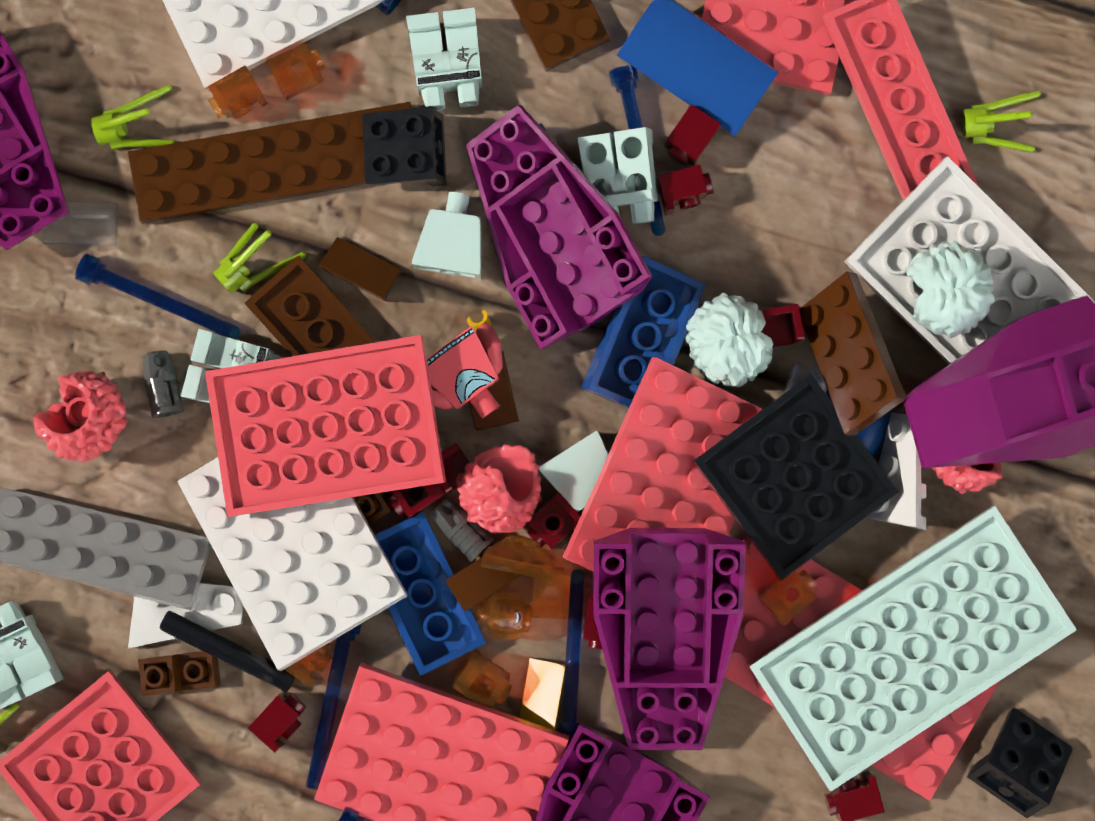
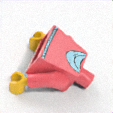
M481 310L484 317L482 321L474 323L469 316L467 322L470 327L427 358L435 407L443 410L455 407L457 410H460L470 402L482 419L500 407L488 388L499 381L497 375L503 368L501 342L485 310Z

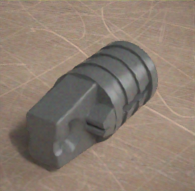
M153 351L143 355L144 384L147 389L146 394L147 398H149L148 403L151 408L152 418H162L182 413L184 408L181 403V395L179 394V385H177V376L168 352Z
M449 497L443 500L431 513V516L445 533L446 537L468 557L471 563L495 541L477 522H469L467 520L468 513Z

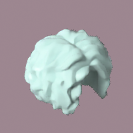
M953 241L952 244L942 242L938 246H930L929 251L918 253L906 270L907 276L913 277L917 286L924 290L916 300L912 318L935 334H945L949 338H953L959 334L970 333L971 328H976L978 322L982 321L989 313L990 304L995 302V296L991 293L993 288L990 286L993 283L990 274L991 269L988 265L983 264L982 255L975 249H965L957 241Z
M721 293L719 296H715L712 301H705L703 306L697 308L694 316L687 321L686 329L689 333L686 336V342L689 344L691 351L689 356L695 360L694 367L699 369L700 374L706 375L708 381H711L713 385L722 382L724 386L741 387L748 380L753 381L757 374L764 372L772 360V339L761 332L766 324L763 313L758 309L757 303L746 302L742 296H728L726 293Z

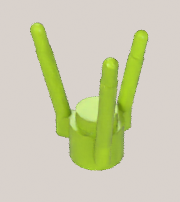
M166 85L120 107L104 111L103 115L92 117V129L99 145L109 143L112 150L122 147H156L176 143L174 140L122 138V136L128 135L126 123L149 115L150 110L144 108L128 114L124 113L170 92L172 86Z
M1033 91L986 104L970 105V109H963V137H972V144H988L1018 151L1034 152L1035 147L1033 145L987 136V133L994 132V122L1026 119L1033 116L1032 111L994 114L991 110L1038 98L1041 92Z
M253 223L230 253L219 262L220 266L213 274L230 293H234L238 288L245 293L254 284L280 272L298 255L303 260L306 258V253L300 252L248 278L247 276L251 273V270L245 262L272 235L270 230H266L238 257V254L258 229V224Z

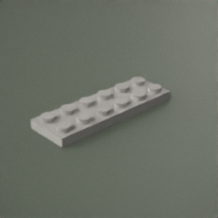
M1 487L0 564L192 610L211 549V544L207 537Z

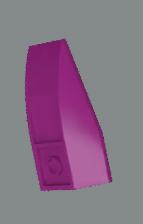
M0 31V245L8 251L69 214V210L26 71Z
M522 105L514 107L466 144L506 286L540 350L587 329L644 290L652 278V274L618 212Z
M1087 295L1018 318L905 394L907 399L903 403L922 468L1064 458L1095 446V304Z
M628 528L594 541L593 615L629 750L703 749L744 614L745 541L706 528Z
M579 724L544 788L536 821H697L710 796L676 771L638 750H629L628 745L620 740Z

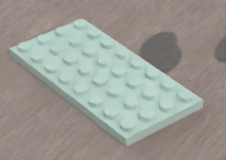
M991 506L748 666L831 792L1077 629L996 506Z

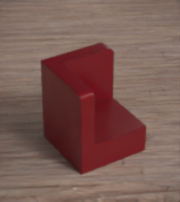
M799 304L762 310L766 324L761 332L772 339V348L799 344L805 340Z
M457 443L442 451L446 482L440 483V485L447 494L457 489L456 478L458 474L465 473V466L470 463Z

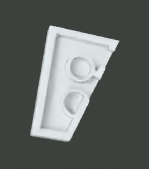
M891 412L878 464L899 493L868 515L867 518L926 530V517L921 516V499L926 498V484L921 483V463L907 414Z
M201 582L191 611L134 597L128 649L175 639V637L161 631L159 628L168 611H172L212 631L243 624L245 608L233 586Z

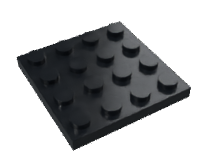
M812 374L805 377L692 461L780 580L785 579L899 493L858 436L844 434L832 401Z

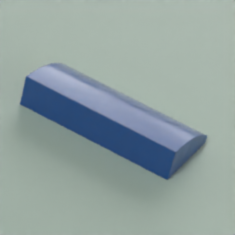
M653 0L617 54L618 57L687 104L694 105L719 122L722 128L734 136L741 130L779 73L778 70L675 0Z
M642 256L650 270L652 278L640 294L612 312L581 386L583 390L626 408L630 407L652 357H657L674 365L688 331L686 329L687 321L694 316L706 287L705 283L645 256Z
M424 512L375 535L408 594L407 597L388 607L387 610L419 676L486 644L471 610L468 609L464 612L445 581L453 576V572Z

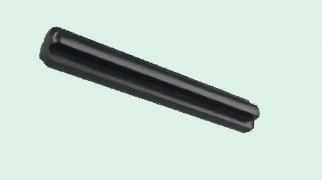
M168 611L160 623L159 628L161 631L284 692L291 688L295 680L296 674L287 668L282 671L277 670L273 661L172 611Z

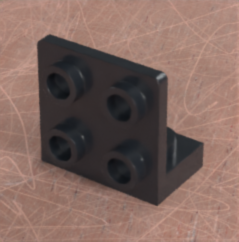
M433 107L363 114L365 183L367 185L424 181L433 187L447 186L443 114Z
M1013 708L1008 712L990 753L971 766L967 778L1025 818H1029L1050 805L1073 748L1024 713Z

